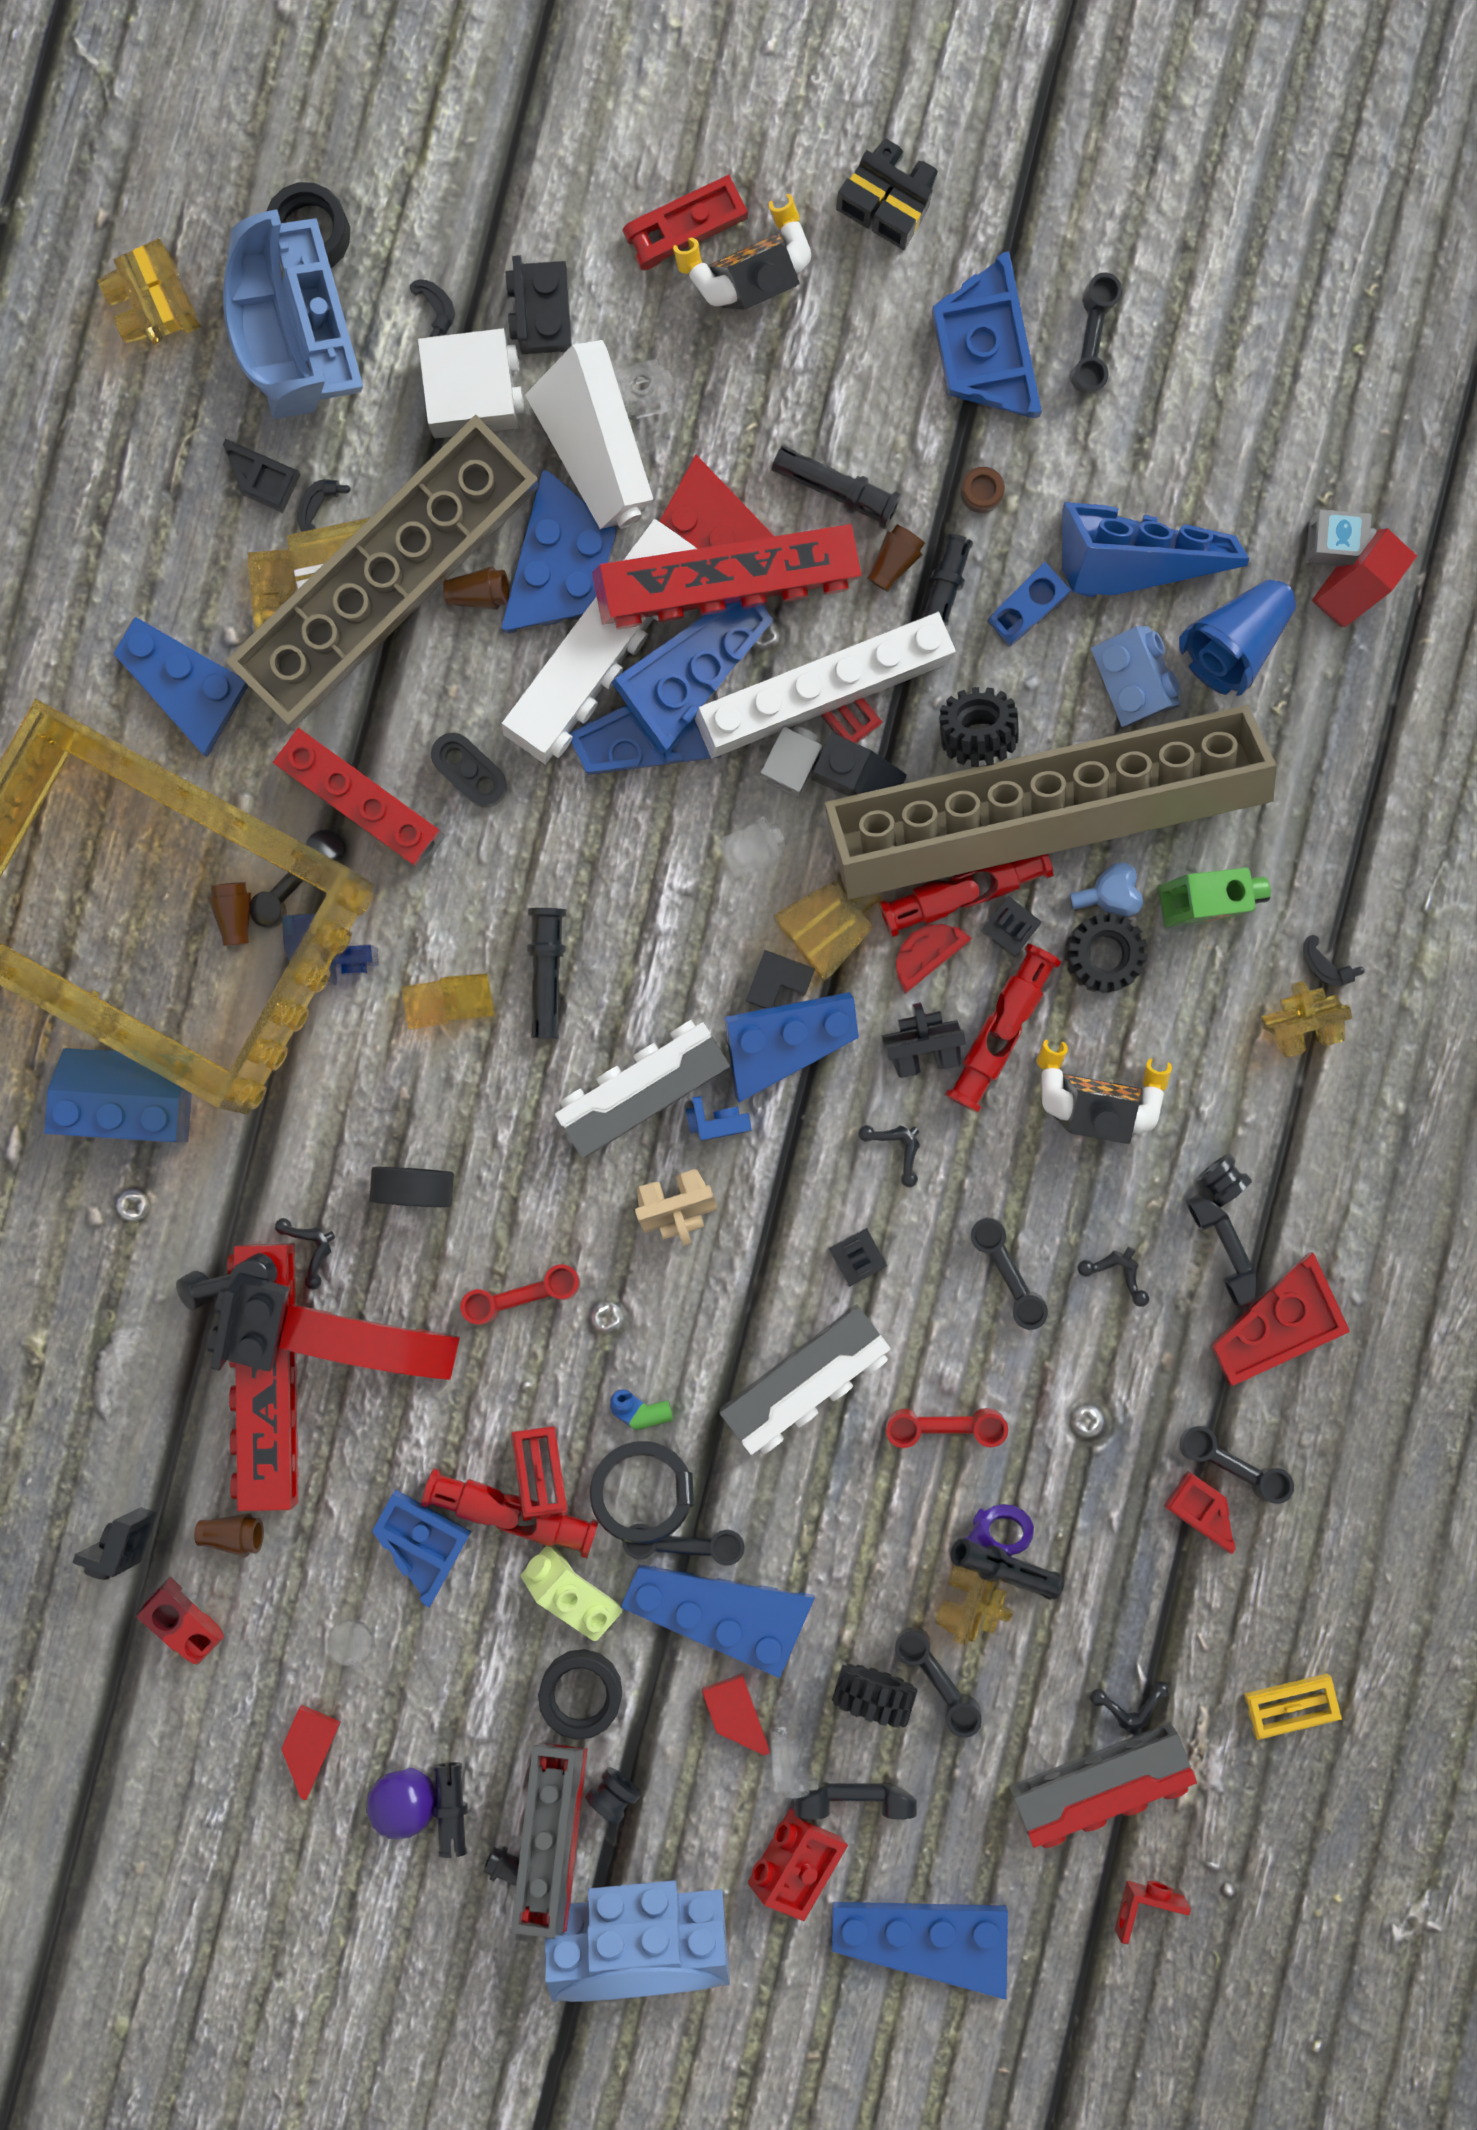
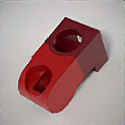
M170 1576L142 1605L136 1618L173 1651L176 1650L187 1661L198 1665L224 1639V1634L211 1617L202 1612L181 1592L182 1587Z

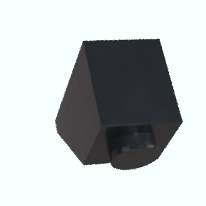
M831 732L813 771L812 781L846 796H853L904 784L907 774L872 750Z

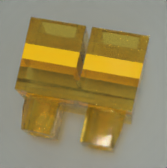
M161 238L113 259L117 269L97 280L101 292L110 307L130 299L133 309L113 317L117 330L125 343L148 337L152 344L155 345L163 339L162 336L183 329L185 333L201 328L171 254Z

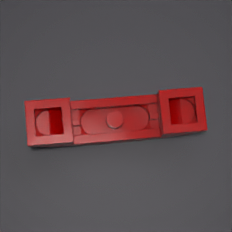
M288 1304L278 1348L364 1368L451 1380L460 1337L423 1329L412 1330L333 1315L332 1312Z

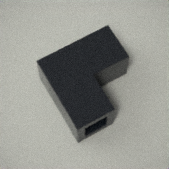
M764 950L746 1002L763 1009L772 1008L780 986L806 995L815 968Z

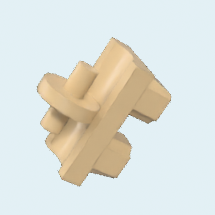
M697 1169L681 1173L676 1177L681 1193L677 1196L665 1199L659 1182H652L637 1188L639 1208H635V1212L644 1233L660 1228L663 1240L679 1235L683 1246L692 1244L689 1232L705 1227L701 1215L718 1210L710 1185H705Z

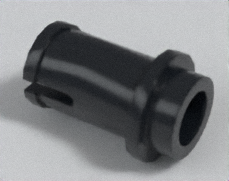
M505 1846L501 1849L493 1847L486 1860L483 1872L490 1875L489 1880L495 1881L498 1878L516 1886L519 1857L507 1853L508 1848Z

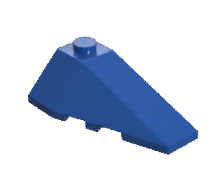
M1064 502L1062 571L1073 593H1078L1082 596L1094 597L1097 594L1118 595L1245 567L1249 561L1247 553L1234 535L1187 524L1181 526L1178 531L1157 522V517L1145 514L1142 522L1117 516L1119 508L1106 505Z

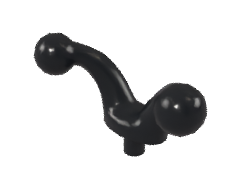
M870 1125L862 1126L859 1129L858 1136L864 1142L871 1140H900L905 1145L901 1182L908 1188L914 1187L917 1184L918 1176L913 1172V1163L917 1150L920 1147L915 1137L919 1134V1130L916 1127L908 1130L900 1125L891 1130L877 1132Z
M278 1219L275 1223V1230L278 1234L315 1242L317 1248L309 1265L305 1286L311 1290L318 1289L321 1286L322 1280L317 1272L322 1261L331 1253L328 1242L335 1239L334 1233L331 1231L324 1235L318 1227L310 1229L294 1228L288 1219Z
M1127 1247L1124 1254L1113 1250L1107 1257L1094 1264L1089 1260H1082L1078 1264L1077 1271L1084 1277L1118 1264L1123 1266L1127 1287L1132 1296L1133 1303L1138 1307H1144L1149 1303L1148 1293L1139 1290L1137 1286L1136 1274L1139 1264L1131 1259L1135 1253L1133 1248Z
M1159 1681L1155 1683L1151 1696L1138 1712L1127 1713L1118 1704L1107 1697V1694L1102 1689L1093 1690L1090 1700L1095 1706H1105L1115 1716L1121 1728L1129 1729L1130 1733L1135 1735L1138 1733V1728L1148 1725L1149 1718L1159 1699H1164L1169 1695L1170 1688L1165 1682Z

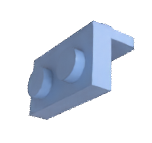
M1135 626L1091 647L1121 727H1129L1164 710L1181 706L1178 695L1181 694L1179 682L1174 673L1167 670L1162 655L1165 654L1164 644L1156 631H1152L1149 626Z

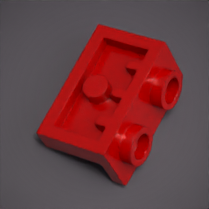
M790 1808L783 1821L776 1827L774 1836L761 1859L754 1865L748 1885L764 1906L805 1921L847 1849L848 1844L841 1836L808 1823L806 1819L796 1817L795 1810Z

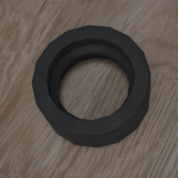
M297 182L282 188L271 199L266 212L277 210L280 222L285 223L290 214L304 206L323 208L330 215L333 222V231L330 238L324 243L330 268L334 267L344 257L350 244V225L340 200L328 188L314 182Z
M372 1167L369 1201L400 1206L451 1207L454 1173L419 1168Z
M586 1649L568 1651L554 1659L544 1672L538 1692L540 1712L547 1725L561 1736L575 1740L593 1738L607 1730L617 1717L623 1694L621 1677L613 1663L600 1653ZM583 1668L593 1671L601 1678L606 1688V1700L598 1714L589 1719L577 1720L568 1717L559 1709L555 1700V1688L557 1682L565 1673L573 1669Z

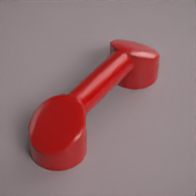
M558 1264L547 1271L543 1281L492 1295L484 1290L475 1289L463 1297L460 1304L461 1314L465 1320L472 1324L486 1325L497 1317L498 1312L549 1296L562 1301L569 1300L578 1292L580 1278L572 1267Z
M902 1408L889 1416L885 1426L888 1440L899 1448L913 1446L917 1443L921 1434H974L978 1443L992 1448L1001 1445L1006 1440L1009 1431L1007 1422L1002 1414L991 1408H981L972 1416L917 1417L910 1409Z

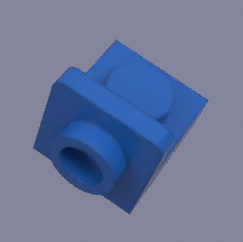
M701 1096L693 1097L694 1107L686 1108L690 1133L699 1132L701 1141L752 1131L749 1113L740 1115L738 1107L714 1111V1120L706 1121Z

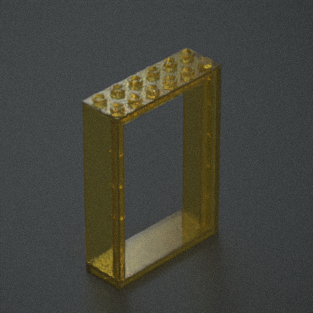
M35 698L0 760V878L71 753L328 893L230 1071L98 998L99 992L92 989L89 993L0 943L1 986L215 1107L248 1115L251 1109L254 1110L262 1102L267 1090L264 1085L272 1070L276 1071L283 1064L288 1053L286 1045L293 1032H298L305 1024L309 1016V1009L307 1007L314 994L320 993L326 986L331 974L329 967L336 954H342L347 948L352 937L350 929L357 916H362L370 907L373 900V893L371 891L375 884L348 867Z

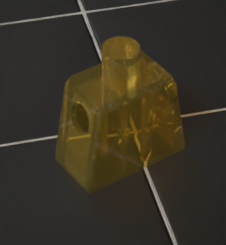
M832 881L780 910L774 915L773 920L808 963L815 968L821 979L826 982L873 929V926L863 914L878 903L881 897L878 893L848 900L845 891L836 881Z

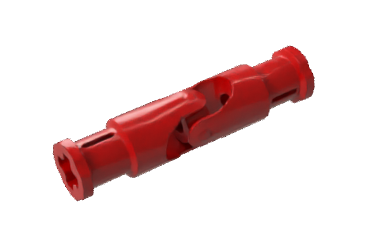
M1044 854L953 875L951 881L948 882L932 881L912 889V894L889 903L886 900H882L878 904L890 936L895 937L898 936L901 929L920 922H924L927 925L940 920L956 911L960 906L961 908H971L1019 890L1020 884L1044 876L1046 879L1053 877V867L1049 855ZM978 872H988L991 880L990 888L983 895L979 896V886L974 882L971 875Z
M1029 943L1024 949L1027 954L1015 976H1009L999 994L996 1011L987 1017L962 1062L964 1069L953 1089H947L944 1094L954 1102L976 1113H979L982 1108L979 1102L990 1082L998 1079L1022 1031V1023L1027 1021L1034 1013L1044 993L1041 989L1052 969L1058 968L1061 964V961L1056 956ZM988 1033L995 1038L1007 1041L1004 1048L994 1055L987 1048Z
M433 1468L421 1501V1506L428 1507L432 1504L456 1512V1517L477 1524L495 1525L504 1532L545 1546L553 1547L557 1544L579 1551L581 1557L586 1559L588 1558L599 1523L596 1519L587 1522L569 1515L558 1516V1514H553L547 1518L535 1517L537 1523L534 1525L519 1526L517 1523L519 1516L522 1514L520 1496L514 1494L505 1495L500 1490L471 1479L462 1482L440 1474V1470ZM531 1500V1507L539 1506L538 1501Z

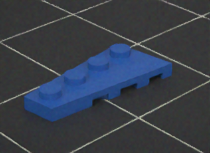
M741 602L725 604V611L704 615L611 681L661 753H664L670 747L679 733L697 714L698 708L703 706L712 693L717 690L730 671L772 623L773 618L763 605L742 608Z
M832 1902V1952L1006 2000L1008 1910L1006 1905Z

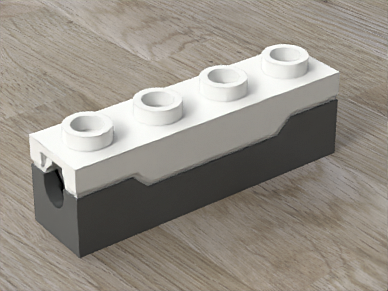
M692 1020L686 1022L670 1033L673 1039L670 1043L658 1049L655 1043L649 1045L633 1056L636 1064L623 1072L616 1066L596 1079L600 1085L586 1095L582 1089H579L559 1102L563 1109L555 1113V1116L560 1124L564 1126L565 1132L581 1158L588 1157L731 1068L714 1038L711 1037L704 1022L697 1026L694 1025Z
M856 1304L720 1407L719 1413L738 1439L743 1442L750 1455H753L759 1449L763 1454H766L783 1441L784 1438L780 1433L793 1423L800 1428L819 1413L815 1407L823 1400L830 1397L832 1401H835L853 1387V1384L850 1382L852 1378L863 1370L869 1375L880 1368L888 1360L884 1354L891 1348L858 1304Z

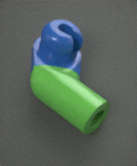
M625 1389L616 1391L610 1399V1409L613 1415L632 1429L641 1430L674 1421L669 1400L646 1405Z

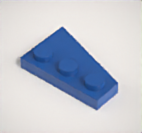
M135 617L113 654L198 750L208 757L249 685L240 676Z

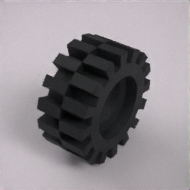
M973 687L972 694L967 695L965 690L957 692L958 700L950 696L946 700L947 706L942 705L940 709L939 723L941 745L943 751L946 750L947 756L951 760L957 756V763L962 765L966 763L967 759L971 760V767H979V761L985 760L986 766L994 765V757L1003 761L1007 758V752H1014L1016 749L1015 743L1019 741L1018 711L1012 698L1007 700V694L1002 691L995 696L994 688L989 687L986 688L985 693H980L979 687ZM976 724L990 725V727L984 729L968 728Z
M1109 913L1108 915L1098 914L1085 920L1072 931L1073 934L1066 943L1068 948L1067 952H1065V960H1068L1069 963L1067 968L1069 973L1074 974L1077 978L1075 981L1080 986L1085 985L1088 987L1087 990L1092 992L1110 993L1129 986L1135 981L1134 979L1137 976L1141 975L1144 970L1142 968L1143 963L1147 961L1148 954L1144 953V947L1147 946L1146 939L1142 940L1139 933L1142 932L1140 928L1132 926L1130 924L1132 920L1127 917L1120 918L1117 917L1118 914ZM1110 937L1120 945L1122 958L1114 969H1100L1091 961L1090 947L1097 938Z
M843 1664L832 1701L835 1706H840L839 1709L850 1711V1714L855 1717H864L866 1721H876L879 1725L884 1726L889 1724L896 1728L899 1726L906 1727L917 1695V1688L913 1687L911 1683L904 1682L902 1678L892 1677V1674L879 1672L875 1668L870 1667V1669H867L863 1665Z

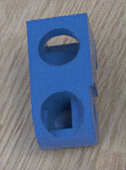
M1044 562L998 607L987 622L1009 646H1012L1036 623L1039 624L1049 613L1062 604L1069 597L1071 589Z

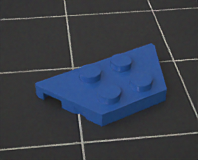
M1004 252L996 257V261L978 275L974 274L962 284L958 291L954 294H948L932 308L931 313L947 392L949 396L1030 418H1038L1042 410L1010 253Z
M546 470L542 471L501 627L502 631L508 634L517 632V629L542 624L543 627L557 624L563 619H580L596 598L592 572L599 564L609 563L617 534L613 526L600 529L586 503L551 472Z

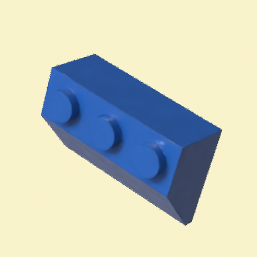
M63 1048L47 1090L44 1134L188 1142L194 1056Z

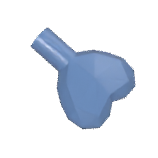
M1126 862L1111 865L1098 877L1094 888L1070 893L1073 910L1099 905L1106 912L1118 914L1117 916L1130 917L1138 914L1144 902L1142 894L1135 888L1137 880L1135 868Z

